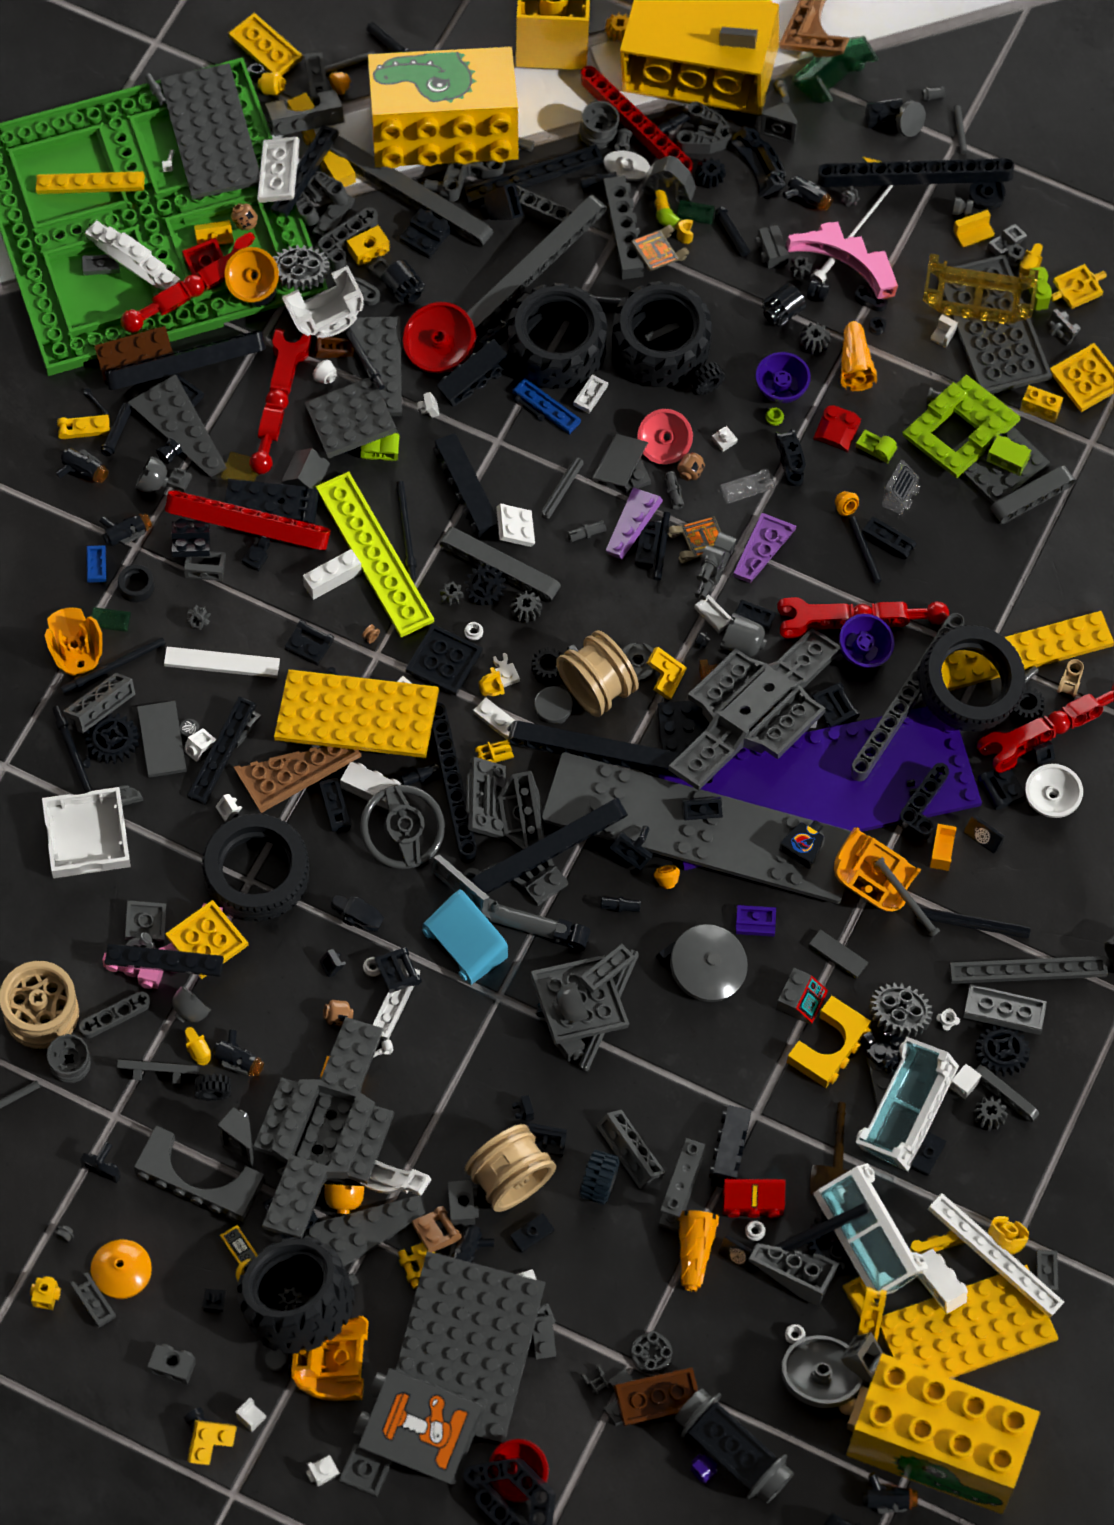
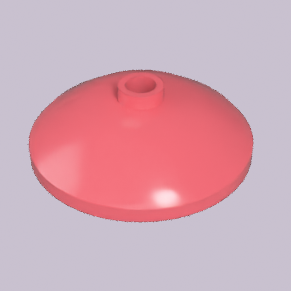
M659 409L651 412L643 419L638 430V440L648 442L643 454L649 460L667 465L680 461L689 452L693 441V432L689 421L681 413L671 409ZM667 433L670 434V439L668 441H666L664 438L665 434Z

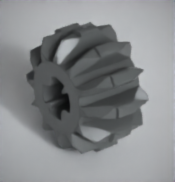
M810 322L808 327L804 326L800 333L801 346H804L805 351L811 349L812 354L815 350L819 353L822 349L826 350L831 340L829 330H826L825 325L820 327L818 322L816 325Z
M525 590L524 595L518 592L517 597L512 598L510 610L513 611V617H518L519 622L522 619H525L526 623H528L529 619L535 621L536 616L539 617L541 615L542 604L540 603L539 596L535 597L534 592L529 595Z
M993 1096L990 1097L989 1101L985 1097L982 1098V1103L977 1102V1109H974L973 1112L976 1115L975 1122H981V1128L986 1125L988 1131L991 1130L992 1126L996 1130L999 1129V1124L1004 1125V1118H1007L1008 1115L1005 1112L1006 1105H1000V1099L995 1102Z

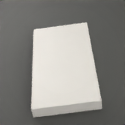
M298 137L263 140L258 188L259 203L294 199L299 150Z

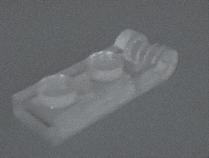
M763 469L758 473L720 485V490L728 504L773 489L775 483L770 479L771 474L769 470Z

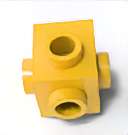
M43 1276V1278H37L35 1284L32 1283L30 1296H32L33 1307L54 1309L55 1300H59L61 1288L58 1287V1283L54 1281V1278Z

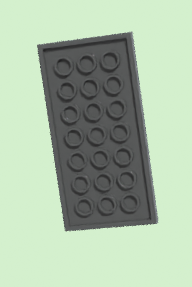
M230 63L161 77L160 82L163 94L166 99V105L192 199L259 185L260 171Z
M1005 255L936 271V277L952 319L958 322L957 332L976 382L991 394L1052 379V373Z

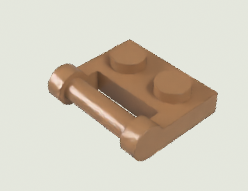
M443 1206L437 1207L434 1212L412 1220V1226L428 1252H434L461 1239L460 1232L452 1225ZM441 1220L449 1234L444 1236L435 1221Z

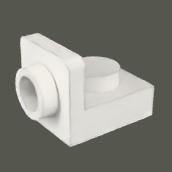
M201 729L188 737L184 752L197 762L200 760L202 753L214 745L216 739L205 729Z
M330 1455L314 1464L311 1462L307 1464V1476L311 1483L315 1481L317 1486L340 1475Z

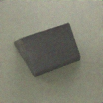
M781 103L764 110L760 134L794 144L797 120L787 103Z
M313 448L295 451L281 483L304 486L306 489H316V486L322 483L330 462Z

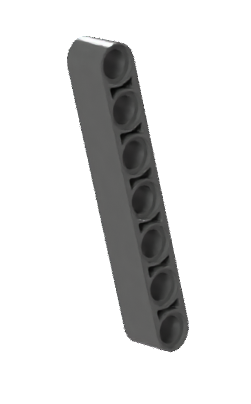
M449 527L439 542L440 546L446 551L477 567L482 565L485 569L486 564L490 565L491 569L496 567V573L499 571L503 573L500 578H505L508 583L524 591L526 590L530 594L534 592L535 596H539L543 601L551 602L561 587L560 583L554 578L456 528Z

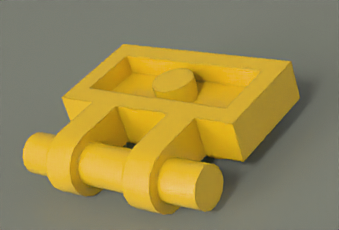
M423 1243L411 1247L413 1255L408 1256L405 1249L398 1252L399 1262L404 1267L407 1273V1281L411 1283L413 1289L418 1287V1280H420L427 1253ZM417 1262L420 1271L415 1272L412 1263Z

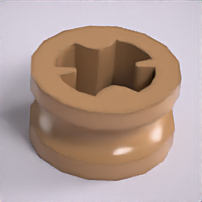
M371 624L363 632L362 638L367 639L368 643H372L380 634V630L378 628L375 629V626Z

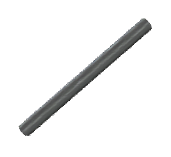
M632 949L629 951L636 957L635 960L619 972L615 981L620 997L638 958L639 953ZM605 1033L591 1036L579 1063V1069L583 1071L589 1070Z

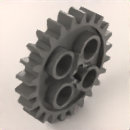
M296 245V249L289 246L288 251L282 249V253L277 252V256H273L279 270L278 283L281 282V286L287 285V289H290L292 286L295 290L298 287H301L302 290L305 287L311 289V285L318 287V282L324 283V279H327L328 274H330L328 257H325L324 252L319 253V249L313 251L312 246L309 249H306V245L302 248Z
M893 983L892 987L886 984L884 988L880 986L878 991L875 990L870 1000L869 1009L871 1011L869 1014L874 1015L873 1021H879L878 1027L884 1026V1032L889 1029L891 1030V1035L896 1032L898 1037H901L902 1034L909 1037L911 1033L912 1036L916 1037L917 1032L922 1034L923 1030H927L928 1025H930L933 1014L931 1011L932 1006L928 1005V999H923L924 994H917L918 989L912 991L910 985L904 988L903 983L900 984V987Z

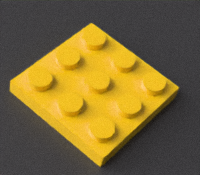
M1095 343L1050 368L1052 377L1080 412L1114 394V367Z
M213 900L165 934L177 951L223 956V964L249 946L246 939ZM198 975V976H199L200 979H203V978L206 977L207 975Z

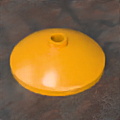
M246 247L238 250L230 257L225 268V282L229 291L236 298L245 302H259L266 299L275 290L279 279V270L274 258L267 251L257 247ZM254 272L258 274L256 279L252 277Z
M124 1239L114 1240L103 1245L96 1252L91 1263V1277L101 1293L115 1299L129 1298L141 1292L148 1284L152 1272L151 1260L146 1250L136 1242ZM119 1262L124 1263L122 1267L116 1266Z

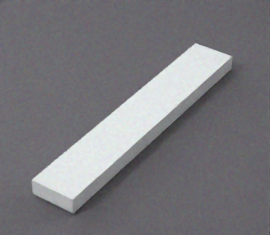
M175 647L166 648L164 660L165 667L278 678L280 658Z

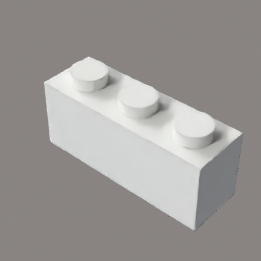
M350 549L304 574V587L314 600L362 574L361 562L353 550Z
M354 762L348 765L340 779L342 789L368 801L384 788L401 785L396 779H388L382 773L371 771L363 764ZM384 797L377 805L388 810L387 800Z
M933 1248L923 1253L922 1256L928 1269L917 1277L946 1314L967 1303V1287L964 1283H960L957 1280L955 1272L945 1265L943 1257L937 1254Z

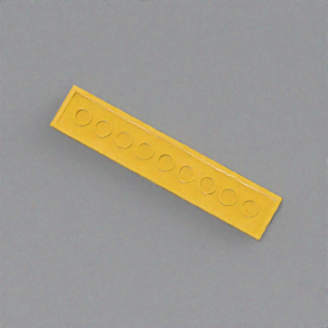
M1102 611L1005 637L1019 653L1024 670H1029L1033 666L1039 667L1114 646L1113 638ZM969 650L954 651L947 656L941 668L943 681L949 691L1000 677L995 666L986 657Z

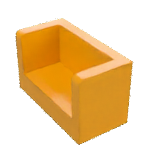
M937 824L930 868L949 871L957 827Z

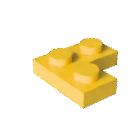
M656 647L647 662L649 666L661 674L653 690L669 700L672 699L687 667L661 648Z
M196 1420L188 1462L209 1465L213 1445L233 1447L236 1426L233 1424Z

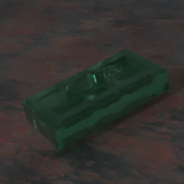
M680 200L677 217L683 220L689 219L694 222L712 225L715 206Z
M93 607L91 617L97 620L100 628L128 632L131 612Z

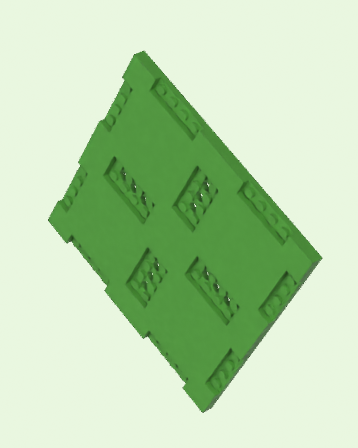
M242 57L213 65L218 66L230 63L260 171L263 140L273 138L244 59ZM160 80L155 81L162 89ZM148 83L0 123V233L48 376L82 367L83 362L97 359L94 345L162 326L166 327L169 341H175L224 327L225 322L285 306L282 297L295 291L293 286L287 289V285L281 286V282H279L276 286V297L269 305L253 307L236 298L229 291L226 282L223 281L213 288L204 291L200 296L191 297L189 301L163 316L158 312L144 320L143 327L139 331L128 332L122 327V314L127 310L140 311L153 303L151 299L163 290L146 282L121 264L120 273L83 275L82 256L106 255L93 241L85 236V232L96 221L107 228L111 226L121 234L123 232L149 249L152 256L164 263L166 268L172 269V273L179 277L181 281L187 276L192 275L184 261L182 251L197 245L195 225L230 220L234 242L219 245L223 256L232 252L237 238L249 232H252L255 236L254 242L249 247L261 248L272 257L277 256V252L282 253V249L288 251L289 246L293 249H296V245L299 248L306 245V249L312 246L297 205H294L287 218L272 213L270 208L275 201L259 203V185L220 193L216 196H206L202 200L192 199L166 103L160 105L156 96L152 95L149 90L150 86ZM119 137L126 138L123 142L117 141ZM172 149L174 150L172 159L173 171L163 172L162 161H168L169 153ZM128 151L131 155L123 156L122 153ZM129 166L136 167L133 171L127 170ZM143 171L145 174L144 191L37 194L36 192L37 175ZM239 203L251 205L258 216L257 224L254 228L246 231L240 230L231 219V213L235 205ZM81 229L82 232L79 234H74L73 230ZM60 233L65 235L61 239L55 238V236ZM166 254L167 257L164 259L158 258V255ZM324 279V283L318 282V287L311 285V289L305 287L302 290L301 287H298L303 301L328 290Z

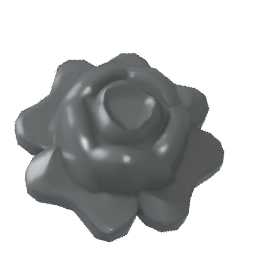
M852 186L848 188L843 187L842 192L839 193L841 203L847 207L851 205L856 206L857 201L860 200L858 191L856 189L853 190Z

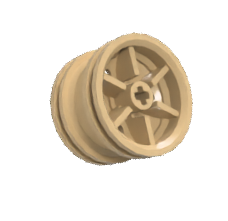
M597 630L583 640L584 647L578 652L572 649L567 650L564 655H560L556 659V664L564 684L575 700L588 713L595 717H600L604 712L611 709L612 699L617 696L627 698L631 693L637 691L639 682L635 670L621 648L607 634Z

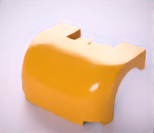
M854 827L835 858L834 874L837 880L846 888L883 911L901 909L906 902L878 866L875 867L874 863L883 857L886 865L906 890L921 869L908 863L905 858L875 838L861 832L860 828Z
M364 1316L349 1319L346 1325H342L341 1332L331 1341L327 1340L323 1342L321 1347L310 1351L305 1349L300 1350L299 1353H293L292 1378L296 1386L306 1394L323 1400H362L364 1379L361 1378L364 1340H367L369 1320Z

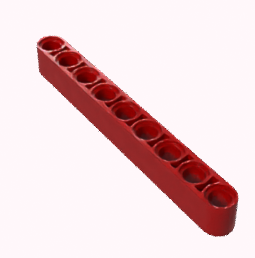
M585 66L582 69L581 85L597 101H605L612 104L618 111L619 122L627 130H630L658 159L667 156L676 157L692 174L691 159L593 66Z
M169 491L167 495L165 511L168 513L318 550L327 549L330 530L326 527L179 491Z

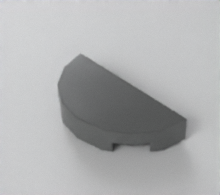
M128 785L118 786L122 806L143 801L141 793Z

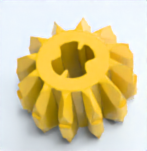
M619 12L617 16L612 14L610 19L606 21L605 31L608 38H613L614 42L619 40L622 43L629 19L626 13L623 16Z

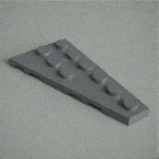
M357 317V320L350 328L373 367L381 375L380 378L385 388L380 390L390 415L402 416L400 317Z
M176 375L128 402L165 437L175 440L180 445L182 452L210 477L227 469Z
M417 1195L317 1222L311 1228H306L304 1233L306 1237L318 1239L323 1244L327 1243L331 1246L345 1267L378 1247L385 1240L392 1238L397 1232L412 1225V1220L424 1216L425 1211L421 1197Z

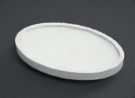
M614 151L607 154L604 158L606 170L609 173L616 171L617 177L625 176L627 181L645 179L650 169V165L645 158L630 151Z

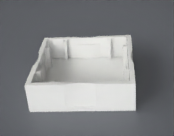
M119 787L95 790L79 795L67 794L42 798L53 878L131 867Z

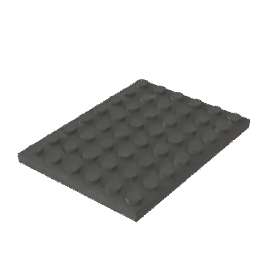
M427 1251L396 1369L486 1405L475 1435L504 1443L546 1282Z

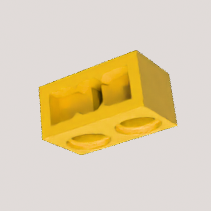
M1029 385L1023 397L1020 411L1055 423L1061 409L1063 397Z

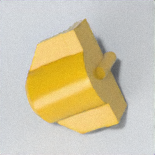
M494 667L490 668L491 673L483 676L478 683L482 695L494 697L499 694H505L500 672L495 671Z

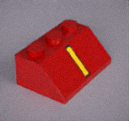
M725 1179L723 1187V1215H728L730 1218H737L740 1215H748L750 1218L768 1215L770 1218H777L784 1214L785 1179Z

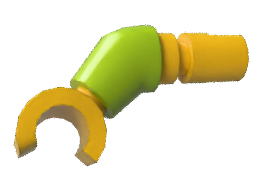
M655 191L657 197L655 200L656 217L658 222L663 227L671 225L674 231L677 230L676 237L680 242L684 244L691 243L694 236L690 231L693 221L689 219L681 221L670 209L665 191Z

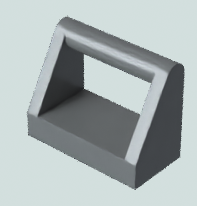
M210 551V556L196 557L220 559L219 565L191 563L192 557H186L184 567L185 578L223 581L226 552Z
M867 1332L854 1336L840 1359L844 1366L866 1382H870L875 1374L883 1351L872 1332ZM866 1352L875 1358L869 1369L862 1359Z

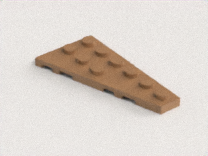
M328 746L317 749L314 747L310 748V751L302 753L299 751L273 757L268 761L260 763L256 761L250 763L251 765L243 767L240 765L235 766L234 769L262 813L360 758L361 753L359 750Z

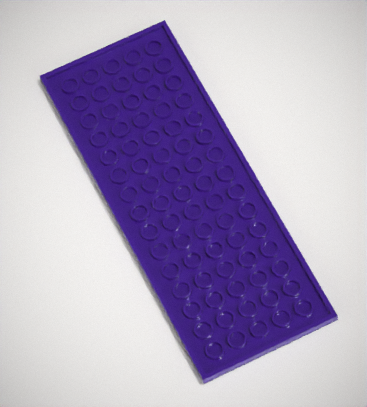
M928 706L910 711L864 781H856L852 778V764L883 716L806 732L778 759L766 751L759 753L743 747L714 775L712 783H706L701 788V790L806 819L816 820L850 831L854 827H858L861 832L898 824L902 809L912 797L909 794V790L918 788L935 764L943 763L948 766L949 775L923 815L928 818L982 805L960 730L950 727L937 719L928 709ZM885 724L886 727H893L891 724ZM880 738L875 739L878 742H883ZM867 753V754H866V755L869 756V757L874 756V755L871 754V753ZM856 768L858 771H864L863 768ZM939 772V774H936V781L942 773ZM657 774L658 778L693 787L681 778ZM915 779V786L907 787L906 781ZM930 786L924 787L926 791H933ZM914 801L916 806H923L920 801ZM903 816L906 821H912L910 816ZM681 861L684 870L702 867Z

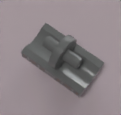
M1055 309L1046 322L1051 327L1049 334L1052 337L1058 335L1066 345H1069L1074 337L1078 335L1081 328L1077 324L1071 325L1068 322L1069 315L1065 311L1059 312L1058 309Z

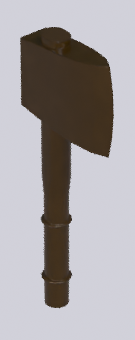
M838 1102L836 1112L837 1124L833 1167L823 1165L812 1166L810 1192L813 1196V1193L849 1171L843 1169L845 1102ZM848 1183L843 1186L845 1190L843 1196H847Z

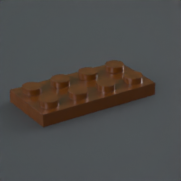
M165 326L94 345L104 381H107L105 376L106 370L173 353Z
M693 1367L614 1385L623 1426L677 1414L698 1391Z

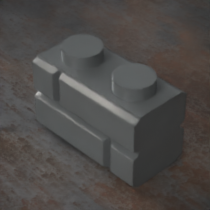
M774 225L769 228L759 229L757 237H755V243L757 248H761L760 256L762 262H766L768 268L786 265L789 262V253L779 226Z

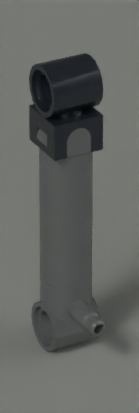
M490 898L488 911L484 913V916L490 923L493 922L552 939L555 944L565 947L568 945L576 950H585L591 932L584 925H572V922L560 918L559 921L535 915L498 904L497 901Z

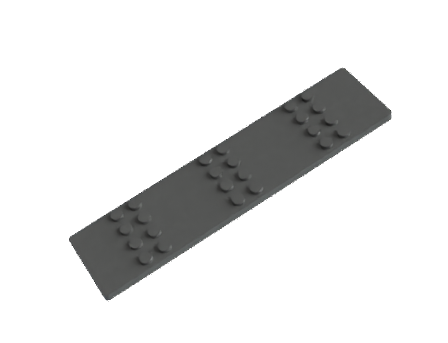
M562 753L542 815L544 823L563 828L604 804L619 798L628 816L593 835L594 837L613 842L622 832L635 841L639 837L642 827L648 826L650 828L646 841L641 846L649 852L839 904L841 902L845 886L837 880L834 874V862L839 850L851 833L850 830L821 823L823 828L819 833L824 836L823 844L811 869H808L779 851L781 841L797 825L804 823L810 826L814 820L700 789L698 791L694 787L574 754ZM709 797L722 798L723 818L684 821L682 800Z

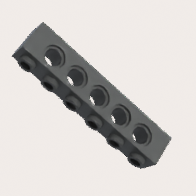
M625 176L604 178L603 190L622 279L643 277L644 269H647L633 245L626 243L640 238V230L635 226V223H637L636 212H632V208H634L633 198L629 197V193H631L630 183H626Z

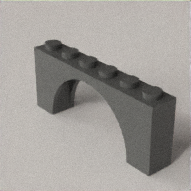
M156 1126L134 1166L137 1177L145 1181L149 1179L162 1189L169 1188L179 1197L186 1196L191 1198L190 1200L197 1205L204 1204L214 1213L219 1214L221 1212L226 1214L227 1218L237 1222L239 1220L244 1222L265 1182L264 1174L246 1166L234 1181L216 1189L193 1187L179 1178L172 1167L171 1152L175 1143L174 1133Z

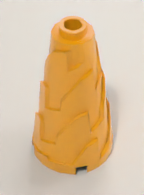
M851 321L844 329L840 380L841 385L845 389H847L846 386H849L851 391H863L873 387V382L876 384L877 372L867 347L864 328L860 323Z
M688 1210V1216H684L685 1212L682 1211L678 1219L680 1221L681 1283L686 1291L696 1292L697 1288H701V1284H703L706 1264L710 1256L716 1228L719 1224V1216L715 1215L714 1219H712L713 1213Z

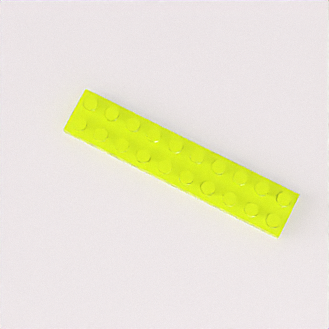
M346 472L316 486L321 500L348 547L353 550L361 562V569L399 636L404 637L434 623V617L350 472Z

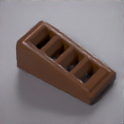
M316 337L314 342L315 358L353 357L354 355L353 346L349 339Z

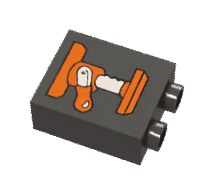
M389 1368L387 1375L378 1372L369 1393L370 1396L377 1398L372 1414L363 1411L354 1430L355 1435L362 1437L359 1447L449 1484L456 1483L486 1405L397 1369Z

